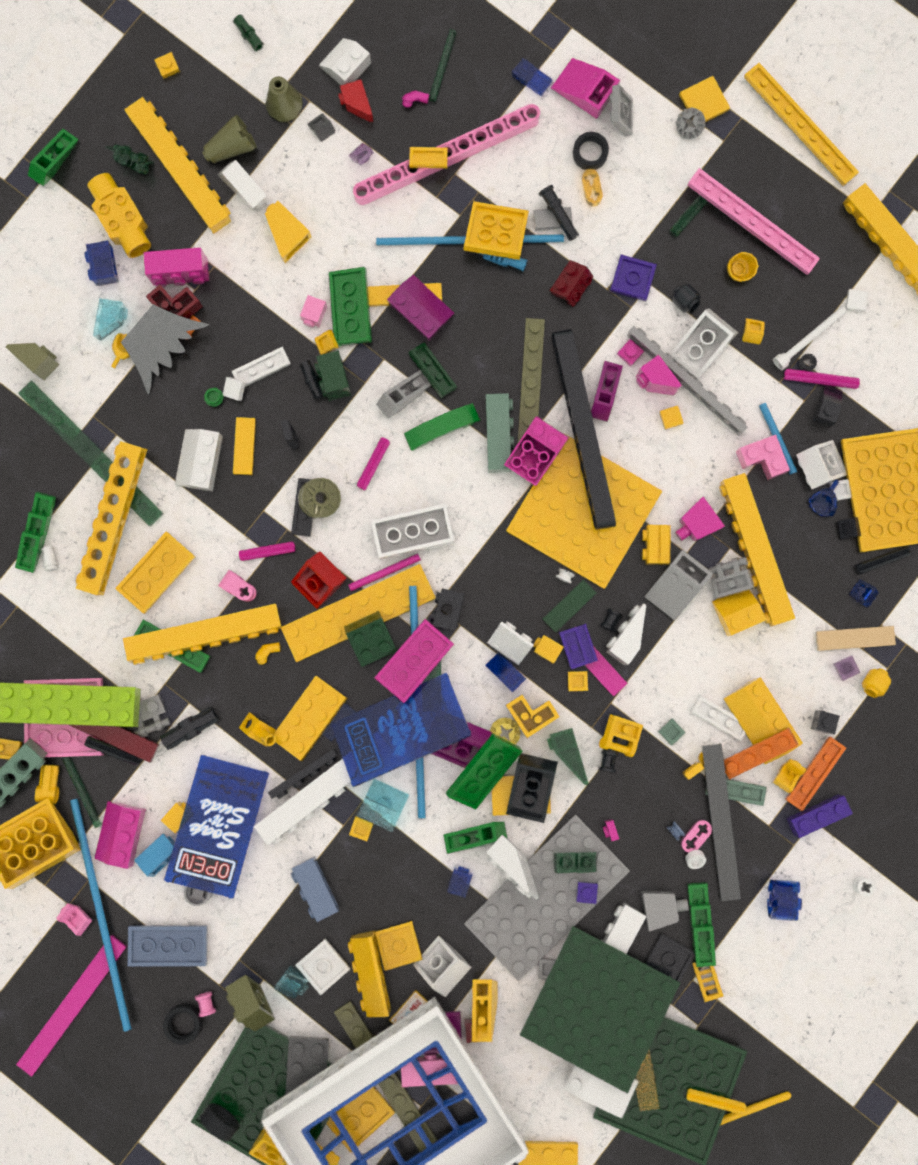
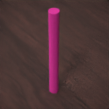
M417 553L350 583L348 586L351 591L356 590L421 559Z

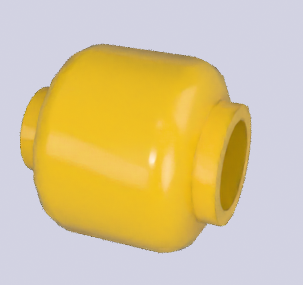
M881 668L869 670L862 681L863 691L873 698L884 696L891 685V678L888 676V672Z

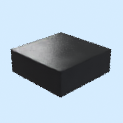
M858 517L838 521L841 540L861 536Z

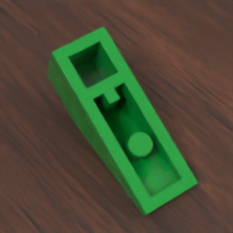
M62 129L30 162L28 176L44 187L56 174L79 139Z
M491 822L443 835L447 854L493 845L502 835L508 839L504 822Z

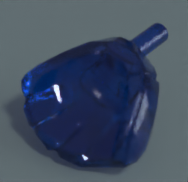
M835 480L830 488L821 489L809 498L811 509L818 515L832 517L836 513L837 497L833 491L839 484L838 480Z

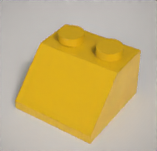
M750 590L712 601L727 637L766 621L759 602Z

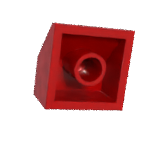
M320 551L305 562L291 583L318 609L339 589L347 578Z

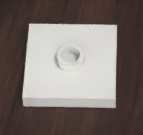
M326 938L295 965L320 995L351 969Z

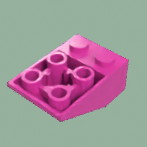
M572 58L551 89L597 119L610 101L612 86L619 85L620 79L602 68Z
M536 416L504 465L537 486L569 437Z

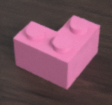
M776 435L746 445L736 451L742 469L761 463L767 480L790 471Z

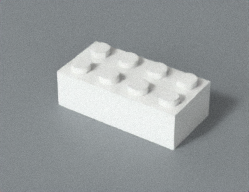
M446 504L371 520L380 560L454 544Z

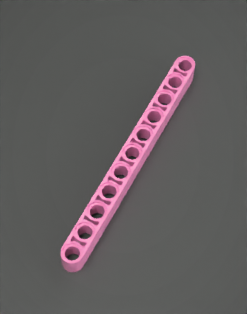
M535 104L526 105L437 147L448 148V152L452 154L447 159V167L537 126L540 118V109ZM534 114L536 117L529 118L527 115ZM516 121L519 125L512 126L510 123ZM495 129H500L502 132L500 134H496L493 131ZM478 137L485 138V140L482 142L477 141L476 139ZM465 144L468 148L461 149L460 146ZM409 160L404 161L357 183L353 188L355 201L360 205H366L444 168H416L417 172L410 173ZM396 175L401 177L397 181L391 179L393 176ZM378 183H382L384 185L380 189L374 187ZM360 191L367 192V194L362 197L357 195Z

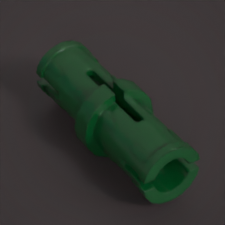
M241 14L237 15L233 19V23L240 30L243 39L247 40L253 47V50L259 51L264 46V43L255 33L254 27L250 26L245 20L244 16Z

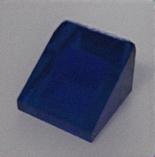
M860 579L849 595L868 608L879 592L876 587Z

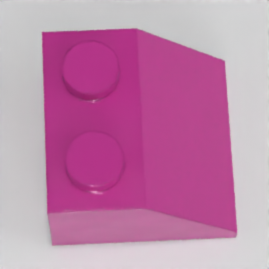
M657 355L643 365L636 375L637 384L640 388H645L647 392L674 396L682 386L660 355Z

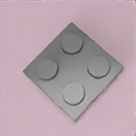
M620 84L614 85L610 95L612 112H610L611 123L625 136L633 135V98Z

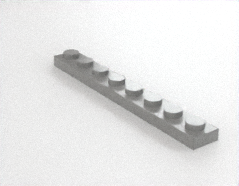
M633 326L627 334L629 339L636 343L652 359L660 355L681 385L738 436L748 428L745 425L746 422L741 417H736L731 413L732 410L728 405L721 404L712 391L704 389L700 380L697 378L693 379L684 366L677 365L674 362L675 359L669 353L665 354L656 341H650L641 328L637 329Z

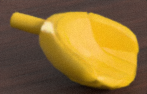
M118 333L113 340L112 350L116 355L111 365L113 368H116L120 359L125 360L130 357L121 343L127 334Z

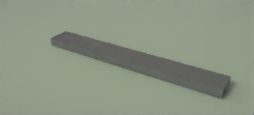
M722 744L702 745L721 901L741 899Z

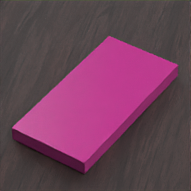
M424 619L374 678L402 703H405L452 648L454 643Z

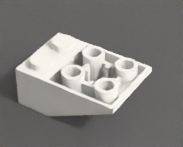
M644 603L640 606H635L628 615L631 617L629 621L621 624L617 630L619 632L618 636L612 637L606 645L608 648L606 653L624 666L629 665L640 650L646 604Z
M508 621L505 624L501 622L487 644L516 665H519L534 644L531 643L533 639L524 633L520 635L515 632L516 627Z
M502 835L486 852L491 857L489 861L501 870L502 874L510 882L512 881L515 885L518 884L516 888L523 895H526L528 898L532 896L538 899L539 896L526 856Z

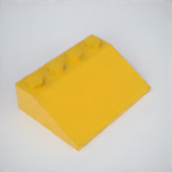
M50 798L41 801L0 825V881L4 889H14L81 850L73 832Z

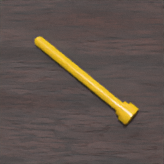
M786 1091L746 1106L743 1115L734 1112L725 1114L721 1125L789 1100L791 1093Z

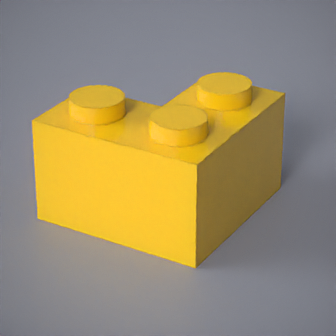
M523 695L506 704L507 709L526 738L560 717L549 700L534 710L531 709Z

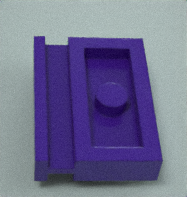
M586 624L559 632L570 669L598 661Z

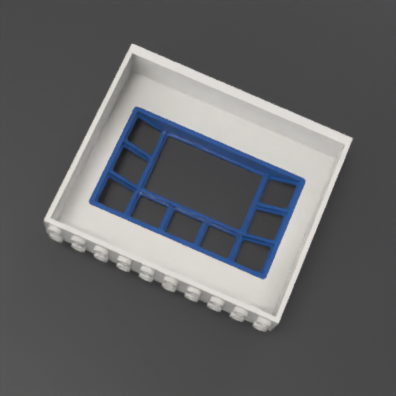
M435 997L265 1108L261 1121L288 1165H329L325 1156L343 1140H346L356 1156V1160L350 1165H368L367 1160L386 1147L390 1149L399 1165H512L515 1162L523 1161L529 1153L520 1132ZM435 1047L447 1067L427 1075L417 1057ZM412 1062L437 1102V1105L362 1154L336 1111ZM452 1073L463 1092L443 1100L432 1084V1081ZM467 1098L479 1117L463 1125H458L447 1107ZM442 1111L453 1130L436 1142L431 1143L421 1124ZM328 1116H331L341 1133L320 1150L309 1130ZM415 1129L424 1142L426 1149L408 1161H404L394 1142Z

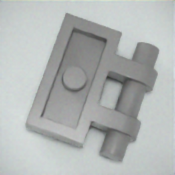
M738 557L733 558L732 561L726 563H716V566L709 568V571L713 574H718L717 579L711 580L716 599L755 588L750 570L742 571L741 569L743 565L748 564L746 557L740 559ZM734 568V574L725 575L726 570Z
M160 694L140 702L138 730L134 731V733L147 737L149 733L156 730H164V727L171 725L169 718L162 720L160 717L161 714L167 712ZM151 718L154 719L153 724L145 726L144 721Z

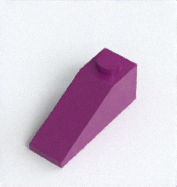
M604 361L591 408L592 418L608 422L622 365Z

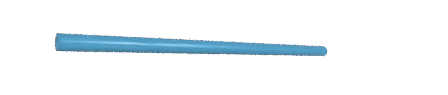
M564 234L524 235L523 243L564 242ZM466 236L376 238V244H464Z

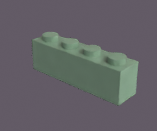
M509 393L486 394L488 473L511 472V469L504 465L511 455V448H514V436L510 437V429H513V418L509 416V410H513V400L509 399Z

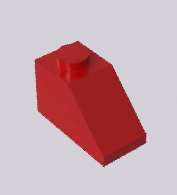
M362 80L341 85V93L338 94L341 105L345 104L348 112L368 122H373L372 111Z

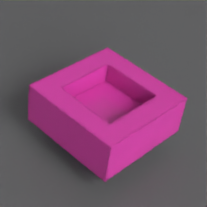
M629 339L617 355L628 365L632 366L644 353V350Z
M614 820L604 821L606 825L603 826L605 837H609L611 841L619 840Z

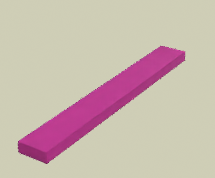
M111 935V944L115 961H117L127 948V945ZM104 945L16 1064L31 1077L36 1073L108 974L109 967Z

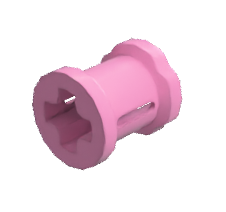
M205 992L195 996L200 1009L199 1017L216 1012L211 999L212 992Z

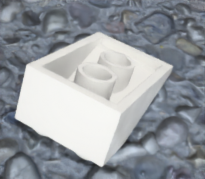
M706 309L672 350L670 355L698 379L738 332L712 310Z
M574 1066L564 1089L581 1100L623 1118L639 1081L634 1079L627 1094L585 1070Z

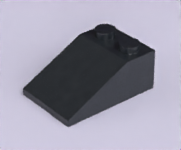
M523 753L519 755L506 814L541 823L545 822L558 764L557 761Z

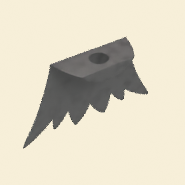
M154 304L149 308L121 341L134 362L148 395L151 389L152 372L159 376L157 362L171 368L172 360L169 351L174 353L185 352L178 338L190 339L192 337L186 331L201 329L209 326V324L178 316Z

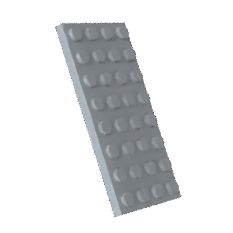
M576 814L527 860L539 896L538 899L532 896L528 898L526 895H523L516 888L518 884L515 885L512 881L507 880L464 922L467 928L518 981L571 930L572 926H575L630 872ZM578 881L598 884L596 904L576 902Z

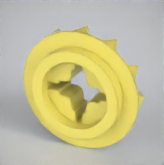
M510 718L496 720L490 728L491 735L499 736L502 733L500 727L502 725L505 730L513 729L508 734L509 742L516 744L521 734L518 724Z

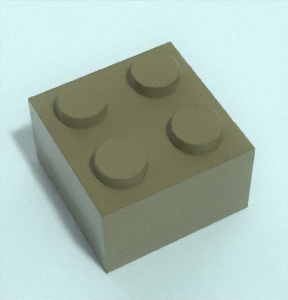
M247 975L225 987L228 993L226 998L229 1004L234 1007L235 1012H233V1015L238 1023L241 1022L246 1028L257 1031L275 1020L261 985Z

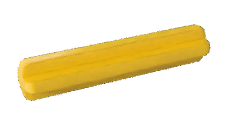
M690 1088L686 1094L687 1100L741 1115L746 1110V1104L740 1101Z

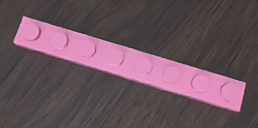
M700 168L688 182L687 186L806 275L811 272L820 258Z

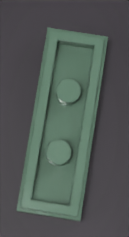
M726 779L728 798L730 800L764 806L767 787Z

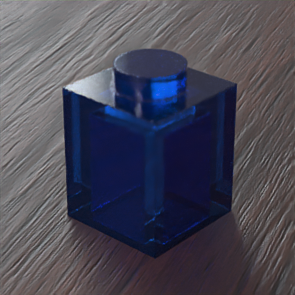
M460 865L458 868L454 867L447 888L448 893L466 898L473 875L469 872V868Z

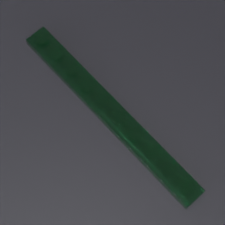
M31 380L18 394L105 482L108 481L110 476L109 467L114 462ZM120 477L118 479L119 486H122L124 483V478ZM136 486L130 507L151 527L164 513Z

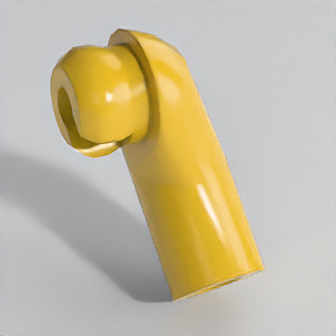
M280 642L262 645L255 654L257 663L263 665L267 662V657L270 653L281 652Z

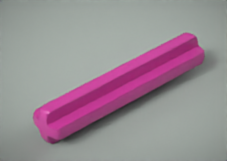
M380 438L357 482L358 488L366 490L390 444L388 439Z
M286 542L240 550L239 558L241 561L292 553L295 552L294 542Z

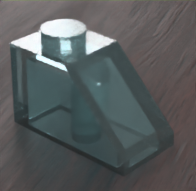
M99 298L93 336L97 340H103L123 325L124 320L128 316V309L123 302Z
M290 965L274 989L295 999L298 994L302 996L309 986L306 985L308 980L302 973Z

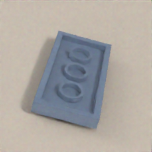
M208 925L128 926V966H207Z

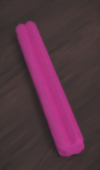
M786 369L784 372L785 380L857 389L860 385V379L854 377Z

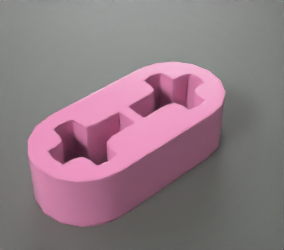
M698 820L694 823L681 840V847L684 851L689 853L701 847L712 832L710 823L705 820ZM706 824L707 826L705 827V829L707 830V832H706V833L701 832V833L697 836L696 834H697V833L699 832V830H700V829L698 828V826H699V825H702V826H703V825ZM694 837H696V839L693 841V844L695 846L693 848L689 847L687 849L686 840L691 841Z

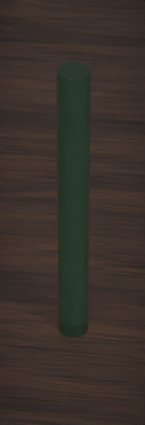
M454 29L449 30L429 95V100L433 102L436 101L455 39L456 30Z
M70 757L62 758L94 827L101 826L102 823Z

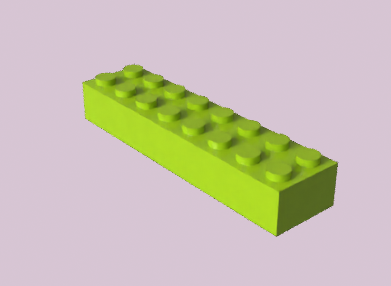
M0 683V723L138 727L141 689L136 687Z

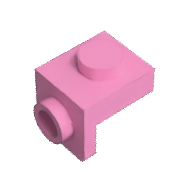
M69 903L61 909L56 917L59 922L65 923L78 936H81L92 922V919L80 906Z

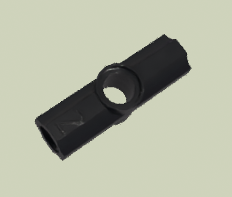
M212 707L206 708L197 715L182 720L177 724L178 726L160 735L161 741L166 749L170 750L185 740L188 741L202 733L201 731L219 721L218 716Z

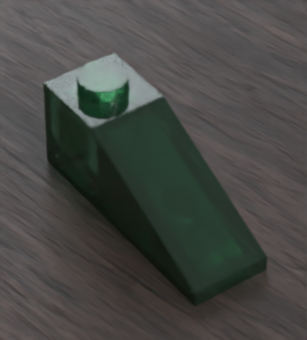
M568 728L549 734L550 738L547 739L549 749L554 750V753L585 786L589 785L573 729Z

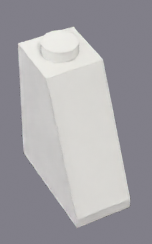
M236 160L231 161L217 174L250 209L254 207L258 209L265 203L264 198L267 195Z

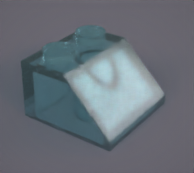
M374 779L357 816L393 832L409 794Z

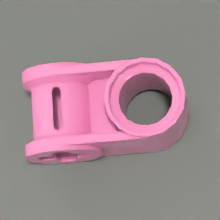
M231 570L227 571L218 585L223 590L246 602L253 601L257 595V591L252 585ZM244 589L250 593L248 596L243 592Z

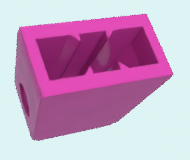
M703 496L679 519L683 527L678 529L675 534L680 541L690 536L695 542L722 529L725 525Z

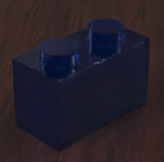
M106 240L86 244L87 251L84 252L86 262L90 266V269H88L90 281H93L96 286L119 282L111 243Z

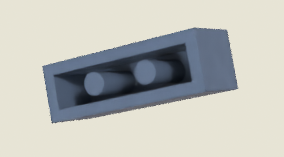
M315 856L292 868L291 876L294 882L300 885V895L303 901L307 900L309 904L308 912L312 919L315 918L319 922L340 910Z

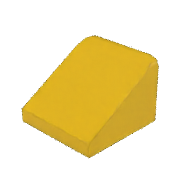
M746 318L742 341L761 344L764 336L765 322Z

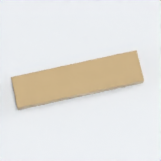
M894 626L816 632L817 651L896 645Z

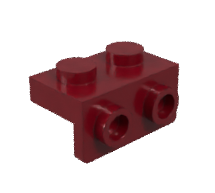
M570 260L550 289V292L557 297L567 300L569 305L574 307L590 285L594 276L587 266Z

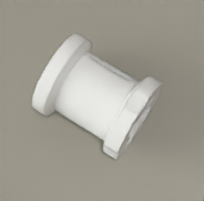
M861 876L854 879L852 886L855 892L867 897L874 893L875 885L872 880ZM863 882L866 883L865 890L861 889L863 887Z

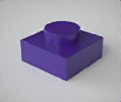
M578 881L576 902L596 904L598 884Z

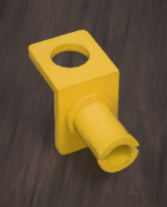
M249 712L239 726V729L264 746L274 745L276 737L273 734L276 730ZM252 719L251 725L246 728L248 721Z

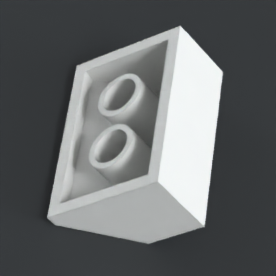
M185 429L175 480L176 486L213 492L223 439L219 432L203 429Z

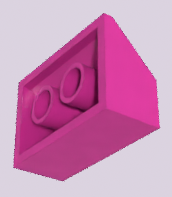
M108 801L95 859L108 865L125 869L132 867L146 809Z

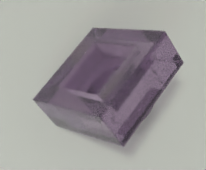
M361 143L349 154V157L352 161L361 165L366 163L374 152L371 147Z
M852 655L833 663L841 681L861 673Z

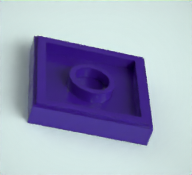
M621 254L610 292L647 301L657 264Z

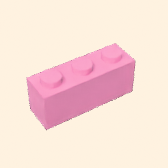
M425 1054V1057H417L427 1075L447 1067L443 1058L436 1056V1054ZM412 1062L401 1068L402 1087L426 1086ZM448 1073L433 1080L432 1084L447 1085L458 1084L452 1073Z

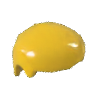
M740 252L734 255L727 263L728 275L738 282L750 280L756 275L759 267L757 259L753 254L747 252Z

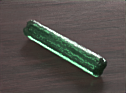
M699 195L673 224L670 232L674 236H678L708 201Z

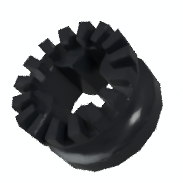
M810 353L803 355L798 362L799 368L802 371H812L817 365L815 355ZM807 358L810 359V363H812V365H810L809 367H805L806 364L803 362L806 361Z

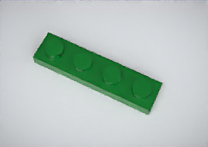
M143 619L134 636L162 629ZM191 649L183 651V654L179 656L168 654L170 657L199 673H202L211 657L202 651L191 652Z

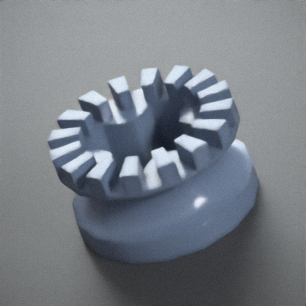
M672 822L671 827L667 826V829L677 841L680 840V836H685L684 832L675 822Z

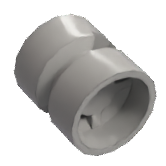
M199 878L194 879L185 887L184 897L186 901L193 906H200L206 903L213 896V883Z

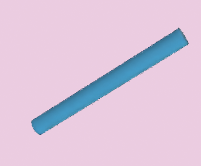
M767 404L759 405L772 436H777L789 466L790 475L796 473L797 469Z

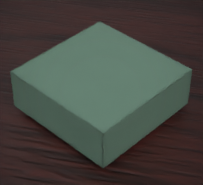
M673 718L658 731L671 746L686 733Z

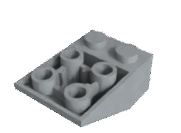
M681 550L644 597L675 621L713 573L684 550Z

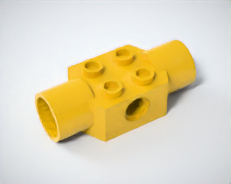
M102 173L92 178L87 185L95 199L92 208L110 239L115 245H121L129 258H135L147 252L151 248V243L144 233L148 226L125 187H118L110 173Z

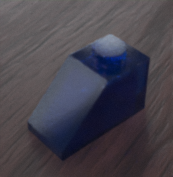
M499 652L485 665L512 693L526 680Z

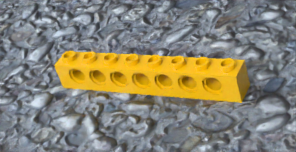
M122 441L116 446L114 463L109 467L110 476L103 488L105 493L103 499L98 504V516L92 524V536L87 541L88 549L81 561L82 569L76 577V589L94 595H104L148 449ZM128 458L130 464L125 468L123 463ZM120 477L124 478V483L122 486H119L118 479ZM115 495L119 498L116 505L112 501ZM110 513L113 515L111 523L107 521V516ZM103 532L107 533L106 541L102 540ZM98 550L102 552V557L99 560L96 557ZM93 568L96 570V576L94 578L91 576V570Z

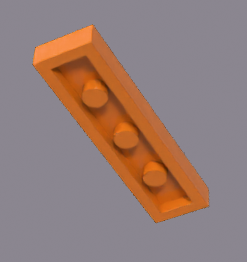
M788 727L724 759L725 773L729 779L734 778L797 747L799 744Z
M829 736L785 800L800 811H803L844 753L846 747Z

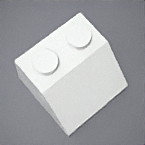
M343 38L319 64V67L340 85L356 81L371 64L370 53L356 41Z
M833 440L815 445L796 454L798 464L803 469L806 482L810 485L811 489L823 486L847 475L844 463Z
M440 936L422 954L423 960L413 964L430 987L444 997L450 993L471 969L467 961Z

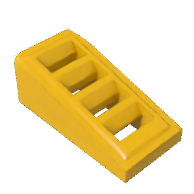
M692 963L704 1003L724 997L714 966H709L710 969L699 972V967H696V963ZM712 973V977L701 979V975ZM714 980V985L704 987L703 983ZM715 988H716V990H717L716 993L709 994V995L706 994V991H709V990H712V989H715Z

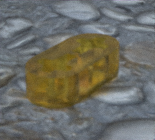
M588 169L582 175L584 196L588 205L597 206L601 203L603 197L598 172ZM588 175H591V178H594L592 183L593 185L591 186L590 181L586 180ZM592 190H594L595 196H598L596 200L589 198L591 197Z

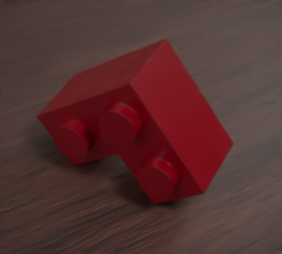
M158 285L146 295V298L152 305L154 304L187 319L203 307L188 287H185L173 298L161 285Z

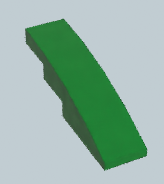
M41 492L35 493L32 511L28 513L26 528L21 535L15 568L31 573L35 572L42 552L41 548L44 546L56 500L55 496Z
M706 882L688 883V903L696 967L716 966L714 930L711 920L708 884Z

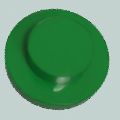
M210 388L205 392L204 400L209 406L217 407L223 402V393L218 388Z

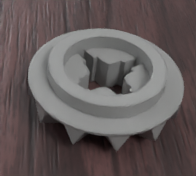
M696 108L684 109L683 112L678 114V119L675 122L676 130L686 139L698 137L705 128L704 114ZM693 118L692 122L696 127L689 126L687 128L688 124L685 119L691 120Z

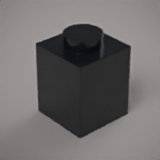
M815 710L811 729L835 735L840 716Z

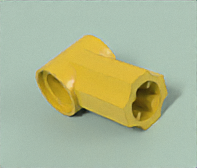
M41 766L39 785L35 790V802L40 803L50 798L53 804L57 803L59 798V787H57L59 766Z

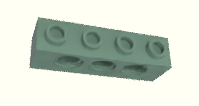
M31 738L0 768V789L2 790V793H0V808L6 802L4 798L8 794L13 796L19 789L17 785L21 781L25 783L33 775L30 772L34 768L38 770L46 762L44 758L48 753ZM21 760L27 761L29 766H24ZM8 774H13L15 779L9 778Z

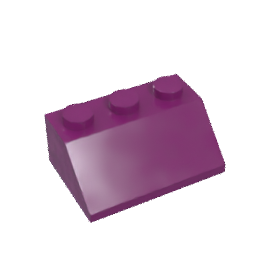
M415 275L410 276L387 299V302L428 341L455 314Z
M438 710L435 717H439L438 720L441 719V721L438 722L434 718L428 733L427 743L423 745V751L466 768L489 739L492 732L452 715V720L449 721V714ZM441 731H442V732H445V735H446V737H447V738H445V739H447V740L444 741V737H443V739L441 740L442 735H443V734L441 733Z

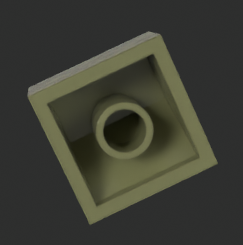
M36 343L6 345V348L44 381L60 365L55 361L57 357L44 345L41 347Z

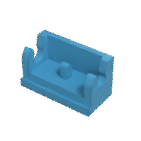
M162 834L134 861L146 876L154 877L178 855L180 848L170 836L167 837L165 834Z

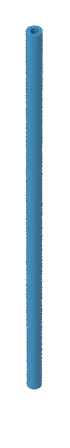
M409 586L411 634L418 627L417 586ZM420 684L413 692V698L417 705L416 713H419V717L422 718ZM420 733L415 740L418 818H426L423 742H418L421 736Z
M78 799L70 800L123 1031L125 1032L131 1030L130 1020Z

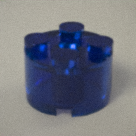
M770 880L768 884V892L770 894L769 899H767L768 917L774 920L798 921V910L802 909V899L798 898L800 882Z

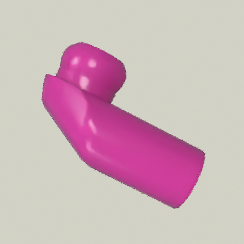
M419 91L409 92L403 96L402 105L410 108L414 101L428 103L430 94Z

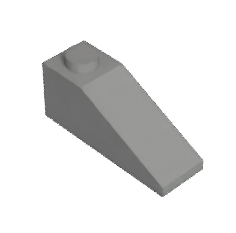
M421 370L383 393L376 405L389 419L432 385Z

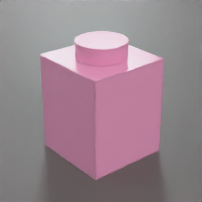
M308 295L300 314L301 320L304 321L303 324L309 327H314V325L320 327L327 309L326 301Z

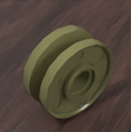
M314 478L304 483L300 488L298 502L301 510L307 516L316 519L325 518L334 514L339 508L341 495L337 485L331 480ZM317 493L323 496L322 503L317 502Z

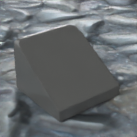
M323 113L308 123L310 129L321 142L335 133L331 121Z

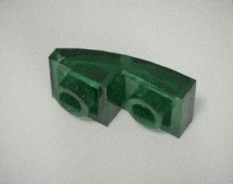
M596 852L554 853L555 873L597 872Z

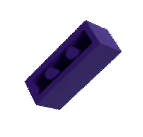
M838 794L786 819L794 836L801 838L853 813L845 796Z

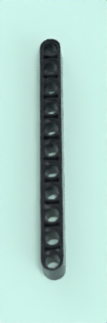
M571 329L552 332V343L595 530L615 527V514L574 335Z

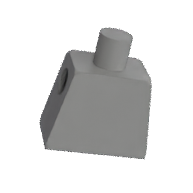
M641 891L648 931L679 922L678 912L689 910L687 899L676 900L675 894L671 891Z

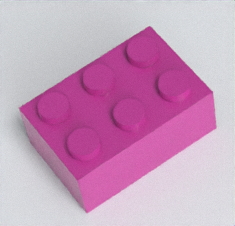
M201 247L144 252L145 275L153 286L161 285L166 287L167 284L183 286L185 283L193 282V284H203L204 281H209L208 259Z

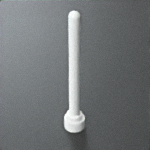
M840 307L788 352L778 354L773 358L775 366L780 370H784L789 366L790 359L845 314L846 308Z

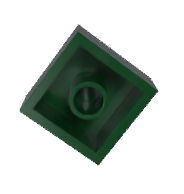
M339 350L316 356L317 362L314 365L319 378H322V381H319L323 395L327 396L329 401L350 396L351 392Z
M379 611L344 626L345 633L361 667L397 651Z

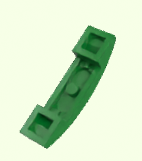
M472 403L426 421L404 433V436L411 451L437 438L462 427L466 428L481 420Z

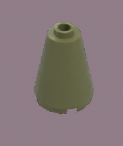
M281 76L271 79L265 101L269 115L279 122L294 120L303 108L300 93Z
M238 115L233 116L203 146L204 151L202 153L208 162L216 163L257 148L251 133H248L247 126Z

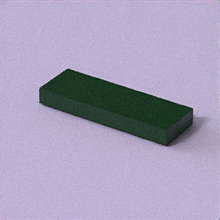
M425 342L409 351L408 354L440 398L457 389L456 384Z
M583 579L542 620L556 633L597 593Z

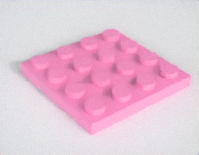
M103 678L24 680V684L103 686ZM24 724V743L31 738L48 753L45 757L104 755L102 752L84 745L86 738L93 736L69 725Z

